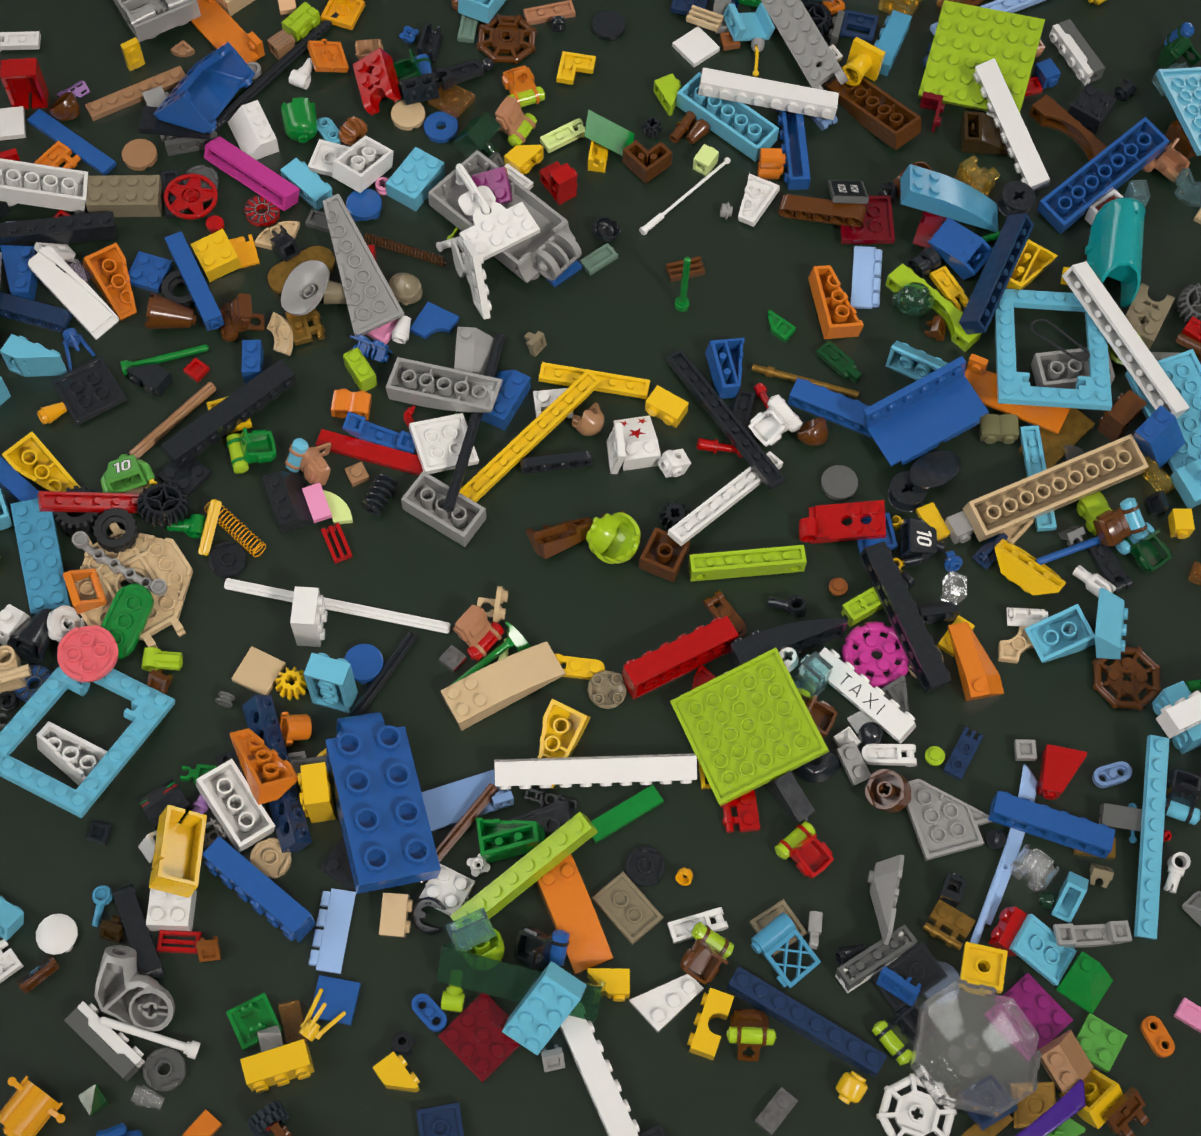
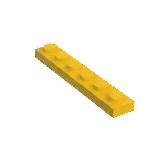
M542 362L539 382L570 387L587 369ZM589 370L601 380V385L594 391L647 399L650 380Z

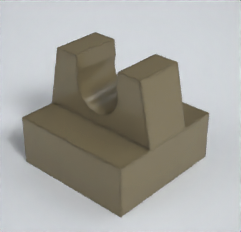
M528 331L524 336V339L528 340L526 345L529 348V352L534 357L547 345L545 335L540 331L536 334Z
M1091 863L1089 883L1094 885L1096 879L1101 878V886L1107 888L1110 880L1113 879L1114 872L1112 868Z

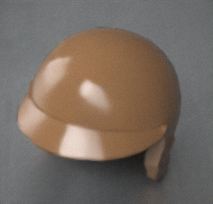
M381 39L358 40L355 42V55L358 60L379 48L384 50Z
M594 403L588 410H585L582 418L577 415L572 417L573 427L584 436L596 435L604 426V415L598 403Z

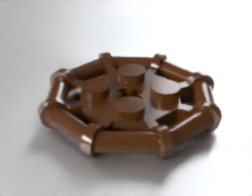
M498 13L495 14V17L488 24L485 23L478 27L477 50L482 51L488 58L492 59L494 64L500 62L514 63L516 65L520 60L536 50L535 38L537 30L530 26L521 15L508 16ZM518 25H520L521 27H523L525 30H522V29L520 30V29L518 28ZM485 34H489L490 38L485 40ZM526 36H529L528 43L524 41ZM491 46L495 52L493 53L487 47ZM520 48H524L523 51L516 55V53L519 52ZM500 53L511 54V56H500Z
M1125 646V652H1121V654L1133 655L1132 659L1129 657L1114 659L1115 662L1110 666L1104 664L1108 659H1094L1092 661L1094 675L1093 690H1096L1109 702L1113 709L1125 708L1142 711L1162 691L1160 689L1161 667L1140 646ZM1138 657L1149 667L1148 669H1144L1136 661ZM1101 671L1106 672L1107 679L1105 682H1102ZM1151 673H1152V686H1150V685L1147 684V679H1148V676H1147V675H1148V674H1151ZM1122 674L1129 675L1131 681H1124ZM1106 687H1108V688L1116 695V697H1114V696L1106 689ZM1143 690L1149 692L1142 699H1139L1138 694ZM1129 696L1133 701H1123L1120 698Z

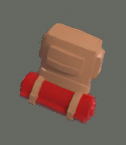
M472 605L459 618L453 628V631L458 634L459 638L469 646L467 649L468 655L476 661H480L482 657H485L486 653L498 640L502 639L501 636L505 633L502 626L497 622L489 623L484 609Z

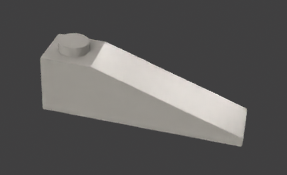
M458 327L454 369L483 375L495 338L477 328Z
M897 855L877 862L874 870H870L867 882L871 883L870 895L885 945L889 944L893 932L896 914L895 907L900 889L898 887L902 878L904 855Z

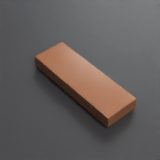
M572 0L523 9L525 21L529 25L550 22L554 16H563L564 18L576 17Z

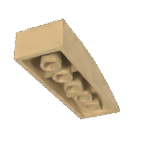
M546 641L484 667L441 690V693L462 731L566 674Z

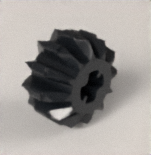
M669 501L667 506L663 505L659 512L660 525H665V531L672 528L690 514L689 508L685 509V503L678 505V501H675V504Z

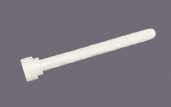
M107 1017L99 1019L100 1025L184 1051L183 1054L192 1059L196 1058L201 1044L194 1040L185 1043Z

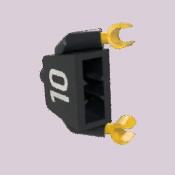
M897 515L892 517V522H897L892 523L893 529H900V554L904 560L893 559L895 563L899 564L900 570L902 566L907 568L929 561L930 557L935 555L936 552L943 551L945 544L943 541L937 540V530L929 526L922 518L910 517L901 519Z

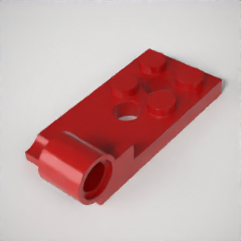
M884 500L818 505L809 508V518L799 520V540L807 543L810 542V544L887 538ZM864 517L871 518V522L868 524L861 523V520ZM846 518L852 520V523L848 526L842 524V521Z

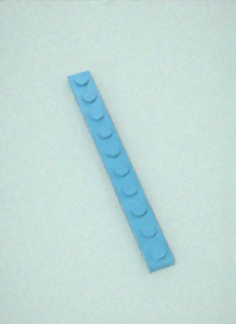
M1155 735L1147 736L1134 937L1152 940L1157 939L1169 754V738Z

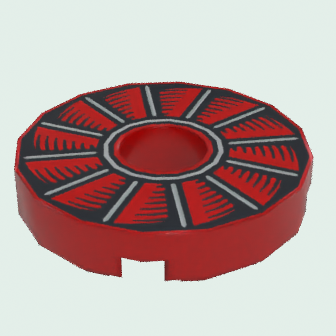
M260 195L252 197L245 204L246 219L256 227L270 226L280 216V208ZM260 209L267 210L265 213L258 212Z

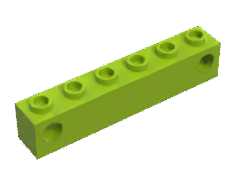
M804 545L692 554L689 555L688 567L690 582L804 572L807 561Z

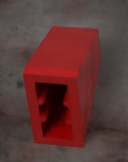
M1047 744L1042 754L1038 795L1048 800L1058 799L1084 761L1087 752Z

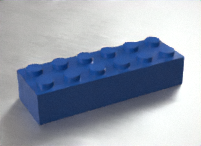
M220 836L202 854L205 860L204 865L213 876L219 875L223 880L222 883L230 890L234 888L238 893L237 896L245 903L249 900V903L253 906L252 908L259 915L264 913L268 919L267 921L277 929L279 926L283 931V935L291 942L296 940L300 943L316 925L310 912Z

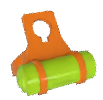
M521 66L503 72L502 83L505 89L510 92V95L507 97L516 98L521 108L535 103L539 104L540 101L545 100V92L540 86L536 87L534 75L529 67Z

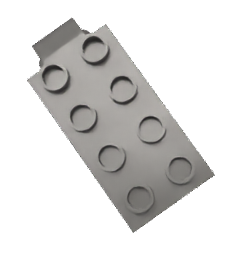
M478 150L461 163L471 178L472 175L500 168ZM454 169L428 192L429 205L461 231L474 226L473 217L465 215L458 204L459 197L469 190L465 184H456V169ZM508 174L513 202L503 204V206L508 209L523 202L540 228V233L502 251L494 257L526 283L539 278L540 275L553 281L581 257V249L569 229L568 221Z

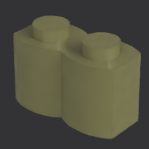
M986 414L981 417L979 423L980 441L987 444H993L996 441L1005 444L1016 442L1019 437L1018 415Z

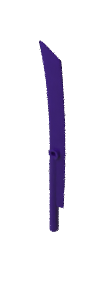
M1079 1080L1058 1102L1015 1136H1047L1084 1108L1085 1092L1083 1080Z

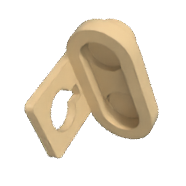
M498 586L496 599L479 597L477 606L481 607L482 604L489 603L494 607V610L485 612L487 617L493 618V622L497 623L505 620L506 608H502L501 604L507 602L508 591L503 586Z

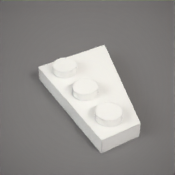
M749 174L738 220L754 227L779 192L780 185Z
M686 974L632 998L629 1002L658 1033L698 996L704 988L689 974Z

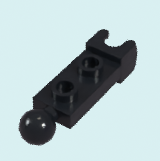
M484 58L481 63L475 59L450 68L445 66L436 69V81H442V90L454 87V84L482 76L484 71H491L494 67V62L490 58Z

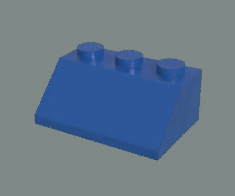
M516 370L498 371L495 378L503 380L492 412H484L481 419L504 431L531 389V377Z

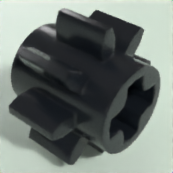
M655 117L646 118V122L641 124V129H643L642 135H646L649 139L658 138V133H662L663 129L661 120L658 121Z

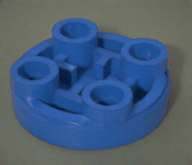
M366 188L361 193L356 190L353 191L347 198L346 206L354 221H368L377 219L380 216L382 201L376 191Z
M370 644L355 645L346 653L344 658L351 664L354 679L360 684L372 681L384 666L381 652Z

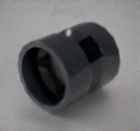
M932 247L925 248L907 262L908 267L920 278L925 277L930 271H934L942 264L940 255Z

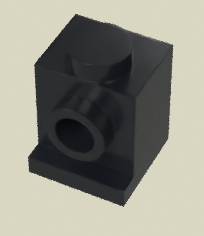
M947 873L937 900L940 899L956 908L961 901L967 880L963 879V876L958 873ZM949 887L954 888L955 892L949 890L948 888H949Z

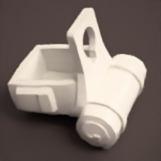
M779 394L769 399L767 403L769 408L764 413L760 412L750 421L751 424L748 426L766 447L768 445L772 446L780 440L782 433L787 430L791 433L796 432L803 424L799 416L790 409Z

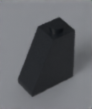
M791 771L764 784L791 821L803 823L811 818L810 815L815 812Z

